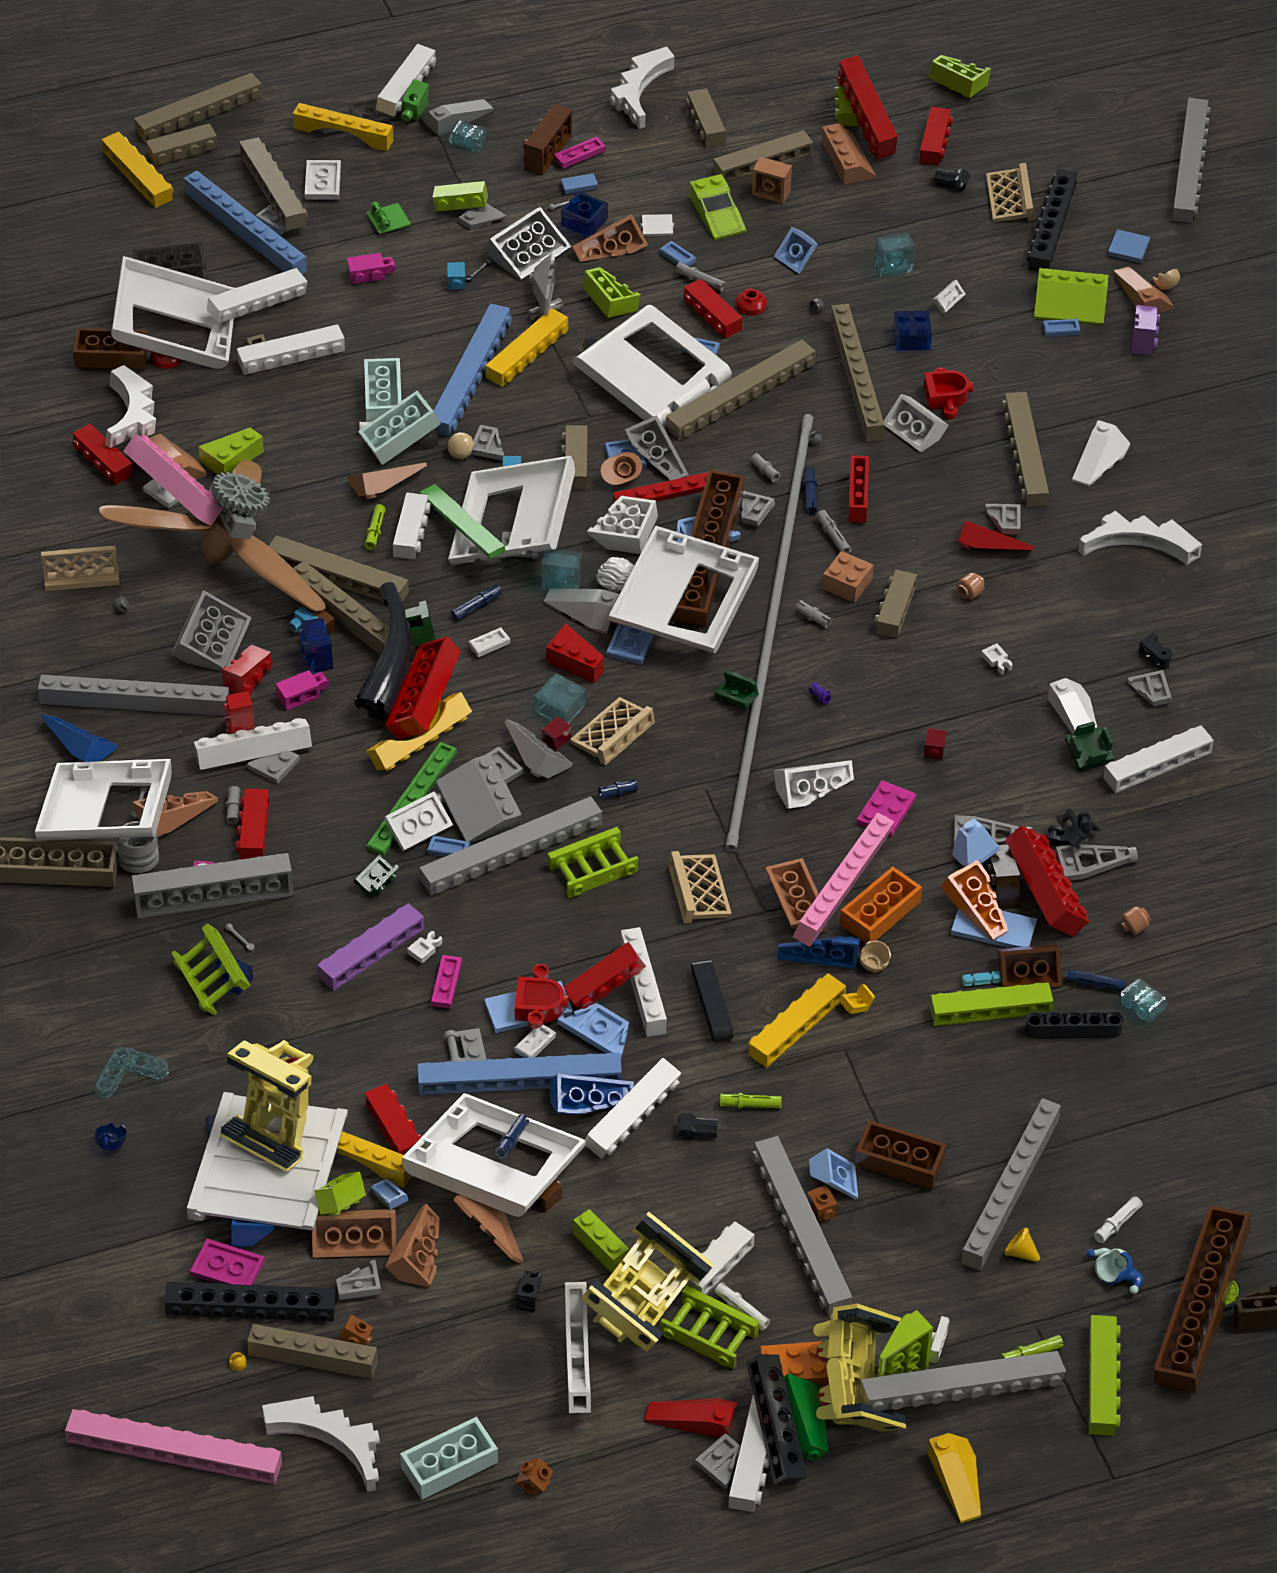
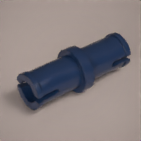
M636 779L624 782L616 781L612 785L599 787V797L601 799L612 796L619 797L624 793L637 791L638 783Z

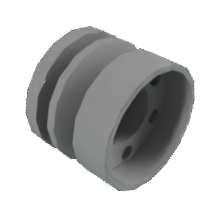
M140 821L126 823L123 826H139ZM157 831L155 837L116 838L118 862L121 868L132 873H143L156 867L159 862Z

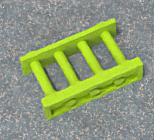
M618 827L548 853V867L551 871L558 868L561 869L568 880L567 896L570 898L637 872L638 857L627 858L619 846L621 845V832ZM610 848L613 849L621 861L612 866L602 853V851ZM595 855L603 869L593 872L584 858ZM578 862L586 876L576 879L567 865Z
M207 923L202 927L205 936L200 943L184 956H181L176 951H173L172 955L175 958V961H173L175 966L182 970L199 999V1007L204 1012L208 1011L212 1015H216L217 1012L212 1005L233 987L238 986L245 991L251 985L218 930ZM207 946H212L214 948L212 953L191 970L188 962ZM215 960H221V967L199 983L196 976ZM228 973L230 975L229 981L207 997L204 990L223 974Z
M686 1285L682 1290L681 1303H683V1306L672 1322L665 1319L661 1320L660 1331L666 1338L673 1339L712 1358L722 1366L735 1369L737 1356L734 1354L745 1336L756 1338L759 1333L760 1321ZM690 1309H695L702 1314L691 1330L688 1331L680 1327L679 1325ZM713 1318L720 1323L710 1338L706 1340L698 1336L707 1320ZM727 1327L739 1331L727 1349L716 1345Z

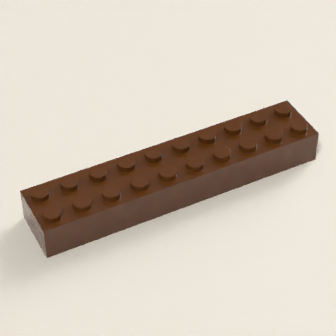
M709 470L691 537L728 548L744 493L745 476ZM697 566L670 620L706 627L721 574L703 566Z
M1209 1205L1154 1366L1155 1385L1191 1393L1197 1392L1251 1229L1250 1213Z

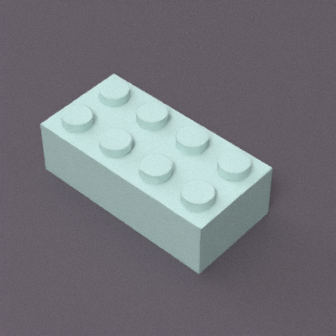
M400 358L364 359L367 422L374 421L401 402Z
M416 391L358 432L383 465L441 423L424 398Z
M475 1417L400 1453L401 1468L421 1500L498 1463V1448L478 1418Z

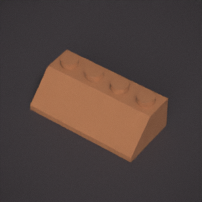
M840 124L822 127L821 142L844 185L876 178L864 152L851 131Z
M803 858L768 866L765 869L791 928L795 930L802 917L819 895ZM828 922L821 932L828 931Z
M396 1209L341 1211L340 1214L335 1216H329V1214L320 1215V1212H318L314 1225L315 1228L312 1231L313 1258L390 1255L396 1247Z

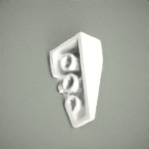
M1098 420L1079 461L1072 482L1089 487L1102 476L1104 471L1111 469L1117 460L1124 458L1130 447V442L1115 425Z
M1067 678L1049 684L1048 700L1072 734L1075 732L1076 727L1081 724L1094 721L1095 728L1097 727L1090 697L1080 684Z
M852 760L774 770L776 790L787 808L806 806L815 799L825 796L826 793L854 780Z

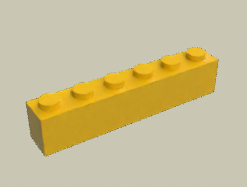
M117 132L101 139L103 153L155 208L173 200L172 185L164 180L163 176L155 170L152 164L150 165L146 161V158L137 151L135 146L129 143L126 137Z
M551 308L548 315L544 314L486 364V378L501 387L510 382L514 376L522 372L529 363H532L537 356L544 353L551 344H554L560 336L568 331V317Z
M829 973L823 978H819L812 988L805 990L797 1001H793L786 1011L779 1013L776 1019L771 1024H767L760 1034L750 1039L748 1055L764 1067L770 1066L840 1003L841 995L846 994V985Z

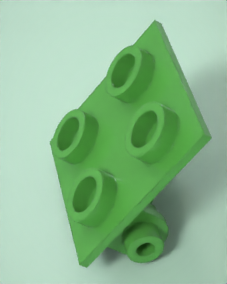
M373 202L371 204V211L366 212L379 234L411 225L398 203L381 208L379 203Z

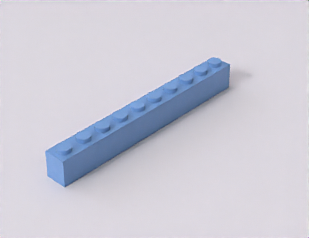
M195 171L184 177L186 195L283 272L295 268L301 274L307 272L306 256L200 172Z
M490 303L434 409V413L441 424L430 432L450 437L452 431L456 430L458 420L462 419L464 409L470 403L471 395L475 394L476 386L480 384L483 372H486V364L493 359L494 351L499 348L500 340L502 337L504 338L507 326L511 325L512 316H510V308Z
M620 1053L421 1063L418 1064L419 1095L549 1088V1082L557 1073L622 1080Z

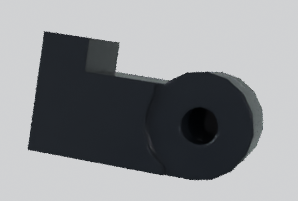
M1155 633L1140 641L1138 653L1159 669H1166L1170 666L1172 651L1169 648L1163 647L1158 642V636Z
M524 1271L517 1292L516 1309L535 1312L542 1273Z

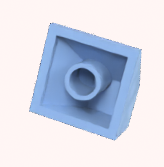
M791 227L774 257L800 274L818 244L804 232Z
M974 818L966 822L959 829L952 856L963 867H966L976 860L980 864L998 852L1000 847L983 825Z
M828 1148L809 1159L810 1174L814 1179L855 1200L858 1198L856 1170L852 1162Z

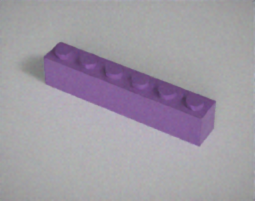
M409 903L398 908L395 913L382 919L380 923L366 930L358 938H354L349 944L338 949L327 959H323L318 964V977L335 991L424 930V916Z

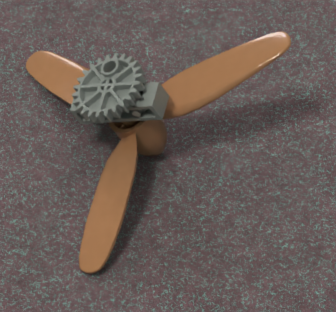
M243 460L235 467L231 474L229 472L225 474L221 472L220 475H216L209 492L212 493L211 495L215 499L220 500L218 504L223 509L212 526L198 518L175 512L119 505L99 507V514L102 518L118 524L154 529L204 531L201 546L204 559L208 564L214 565L223 562L235 551L238 557L250 569L305 607L316 612L323 611L326 607L318 594L284 559L268 545L252 535L256 530V522L252 515L264 513L270 503L269 493L265 492L266 488H261V467L253 461Z

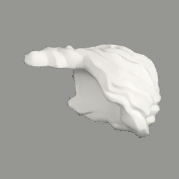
M609 558L598 570L596 580L609 591L621 593L634 565L624 558Z

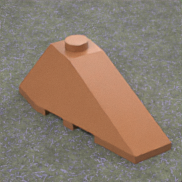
M631 214L572 247L581 262L634 253L648 244L635 218Z
M1125 267L1113 270V274L1135 307L1136 305L1157 307V313L1174 309V306L1163 292L1132 268Z
M158 434L149 437L153 443L158 445L160 449L167 453L166 455L174 459V462L178 463L193 478L198 479L207 475L198 460L163 435Z
M425 462L347 477V481L358 497L365 496L366 499L375 498L376 493L384 492L426 467L427 464Z
M208 791L185 793L184 797L181 798L167 795L156 830L157 837L178 828L218 802V798ZM147 798L132 802L139 821H141Z
M458 1195L453 1199L470 1218L473 1217L481 1224L480 1228L491 1237L495 1236L493 1241L512 1260L520 1264L524 1261L503 1211L462 1195Z

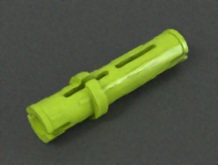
M377 504L374 507L370 527L366 531L367 538L364 546L368 550L376 548L377 539L381 535L380 528L386 508L381 504Z
M720 1093V1107L781 1109V1096Z
M1056 1335L1025 1347L1022 1345L1018 1346L1016 1350L1000 1354V1357L1005 1359L1050 1352L1063 1348V1344H1060L1063 1341L1060 1335Z

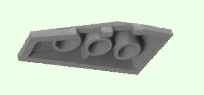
M484 99L448 104L420 115V119L440 136L492 112L493 107Z
M551 253L535 266L533 274H530L529 284H533L532 291L544 314L547 315L555 285L556 253Z
M657 415L625 429V433L632 446L668 480L689 476Z
M550 588L544 599V604L561 614L569 615L571 620L583 623L585 628L607 635L613 624L609 620V614L620 594L603 589Z
M506 719L505 724L525 765L531 769L530 773L534 776L550 778L573 765L565 756L549 748L550 745L537 739L536 735L522 725Z

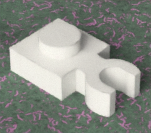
M998 644L982 650L981 656L991 667L997 665L1000 674H1004V667L1012 670V662L1007 660L1008 655Z
M431 931L428 933L426 940L420 937L407 948V953L420 963H424L435 953V947H439L442 944V937L440 936L434 940L435 932Z

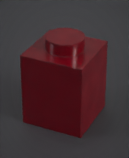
M558 716L542 728V742L550 745L549 747L555 751L571 739V725Z
M927 729L924 748L925 758L943 760L947 730Z

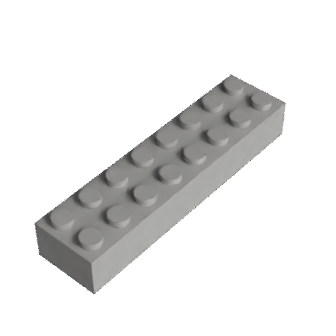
M288 853L132 875L137 918L293 896L292 870Z

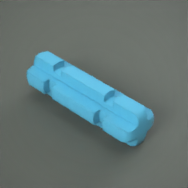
M999 971L991 972L992 974H989V972L976 973L973 976L967 974L962 976V983L965 987L972 986V984L975 986L990 984V982L1000 983L1001 974Z

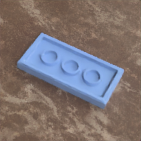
M958 908L951 935L1006 948L1028 947L1032 940L1037 919L1002 911L1008 932L991 940Z
M516 991L484 999L495 1033L529 1026L528 1021L515 1020ZM569 1001L568 1008H564L561 1014L563 1017L572 1015Z

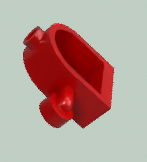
M936 368L934 372L924 373L923 387L929 410L944 409L943 416L945 418H956L958 413L957 407L965 404L968 400V394L973 392L972 382H969V379L963 373L946 370L945 368Z
M535 965L533 977H518L514 1007L515 1020L528 1021L529 1027L534 1029L542 1027L544 1022L557 1019L563 1013L564 1008H568L569 996H564V990L558 982L547 979L549 977V969L546 965Z

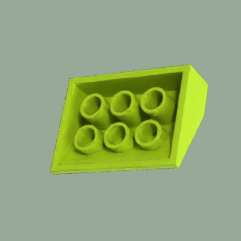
M1039 268L1034 319H1078V322L1081 324L1103 326L1109 275Z
M917 1310L911 1314L904 1315L899 1321L880 1355L878 1377L929 1369L933 1327Z

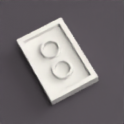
M307 160L305 199H339L341 160Z
M435 792L384 817L402 852L453 826Z

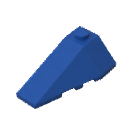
M46 714L41 716L67 750L78 758V762H100L118 747L115 743L103 737L91 735L89 731L77 728L75 725L60 718Z
M843 936L815 939L810 947L800 941L782 943L778 945V960L856 969L860 939Z
M557 1073L549 1082L550 1102L556 1113L578 1115L616 1106L632 1090L634 1082Z
M232 1219V1246H254L274 1229V1225Z

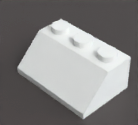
M903 394L899 396L884 420V425L920 452H923L939 441L949 426L917 401Z

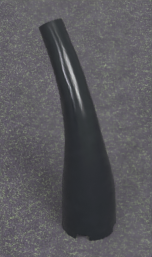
M386 582L379 588L383 602L389 607L390 611L389 635L376 664L354 700L358 709L363 707L368 711L367 716L377 720H383L385 717L388 719L401 691L408 659L409 635L407 618L401 597L393 582Z

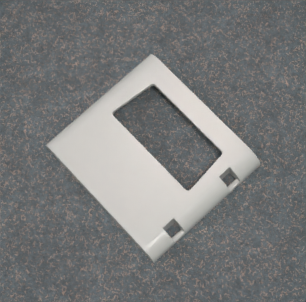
M123 256L111 335L116 341L215 369L224 368L229 361L234 318L217 324L206 309L209 297L235 288ZM133 307L210 328L211 332L206 350L200 351L134 332Z
M652 305L645 306L573 359L575 366L644 421L657 415L664 429L666 428V415L672 413V410L675 411L732 378L731 369L724 361ZM652 324L705 366L685 385H681L624 339Z
M571 456L471 473L462 508L480 524L489 496L523 488L509 544L505 546L506 551L491 559L526 554L527 550L541 552L556 549L575 474L574 461ZM456 529L448 558L452 565L471 563L476 558H480L482 561L490 560L488 556Z
M655 526L609 614V620L715 654L755 576L759 557ZM678 538L682 539L683 541L682 543L675 542L674 539ZM728 554L737 556L735 560L727 558ZM697 566H703L734 579L708 632L705 634L668 625Z
M171 759L57 763L35 830L37 841L155 837L171 780ZM112 785L150 786L139 826L99 827Z
M464 1093L402 1157V1164L404 1169L412 1176L519 1217L532 1206L584 1148L586 1140L526 1118V1120L529 1119V1124L525 1127L517 1141L551 1155L537 1176L523 1173L453 1145L475 1126H481L505 1135L515 1122L517 1116L520 1115Z

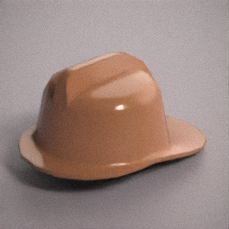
M621 453L603 462L600 470L601 476L611 485L626 483L639 476L642 470V462L634 453Z

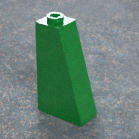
M787 1373L784 1379L802 1457L816 1461L828 1452L825 1420H821L816 1416L817 1409L823 1406L818 1401V1392L822 1385Z

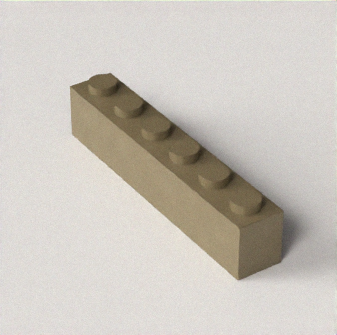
M804 130L714 158L713 172L715 175L722 174L726 182L753 174V168L760 157L786 164L811 156L813 142Z
M257 1324L252 1325L247 1341L249 1356L368 1379L373 1378L378 1362L377 1347Z

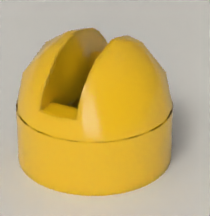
M240 1352L233 1353L229 1359L230 1368L234 1371L243 1370L246 1367L245 1356Z

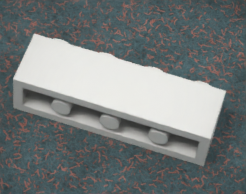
M406 493L393 542V557L415 560L417 552L420 553V539L423 540L424 538L423 527H426L428 522V516L426 515L430 514L431 511L428 495Z
M734 1222L730 1227H725L721 1236L717 1240H713L709 1244L708 1249L701 1253L714 1264L713 1268L699 1284L690 1278L685 1286L687 1285L707 1295L754 1247V1234L737 1222Z

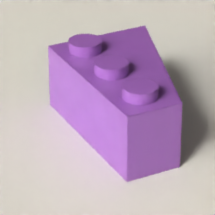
M1136 305L1131 353L1153 355V348L1157 349L1158 338L1155 337H1158L1159 326L1156 325H1159L1160 321L1157 307Z

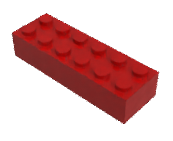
M856 55L841 60L837 69V83L839 87L842 86L844 98L849 101L850 110L857 117V125L862 127L863 137L865 141L869 142L872 155L875 154L878 160L895 154L898 135L859 56Z
M448 636L419 645L397 701L385 725L398 741L424 734L430 728L431 721L435 716L438 704L441 702V697L461 652Z
M1021 825L1005 841L1049 925L1068 935L1074 936L1090 922L1086 916L1087 911L1080 905L1078 901L1079 896L1072 890V883L1064 875V868L1058 863L1056 853L1048 844V838L1044 834L1036 833L1032 828L1028 829Z

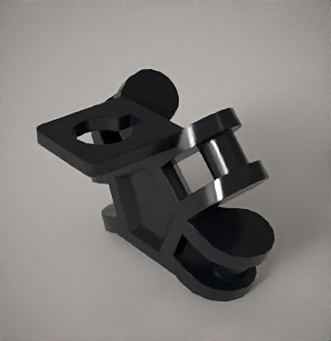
M1068 808L1065 814L1056 816L1061 827L1050 825L1048 828L1050 835L1047 838L1049 844L1057 846L1070 845L1079 850L1081 848L1079 844L1084 839L1086 841L1089 839L1086 834L1092 830L1099 832L1100 828L1091 820L1089 812L1082 811L1076 816ZM1069 819L1072 822L1071 826H1068V823L1066 822Z

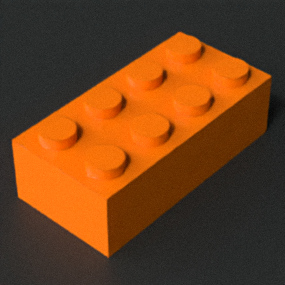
M892 866L841 909L840 925L864 943L875 941L921 903L922 887Z
M822 1341L761 1346L760 1354H779L784 1376L789 1373L822 1385V1387L829 1385L827 1363L819 1360L816 1354L817 1347Z

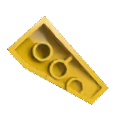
M950 1433L929 1439L927 1454L960 1523L980 1518L976 1456L968 1439Z

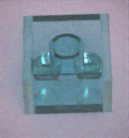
M909 232L876 237L874 264L879 276L913 271L915 245Z
M557 549L545 551L542 560V589H579L582 580V553Z
M557 673L534 695V711L550 720L558 716L569 723L587 704V689Z

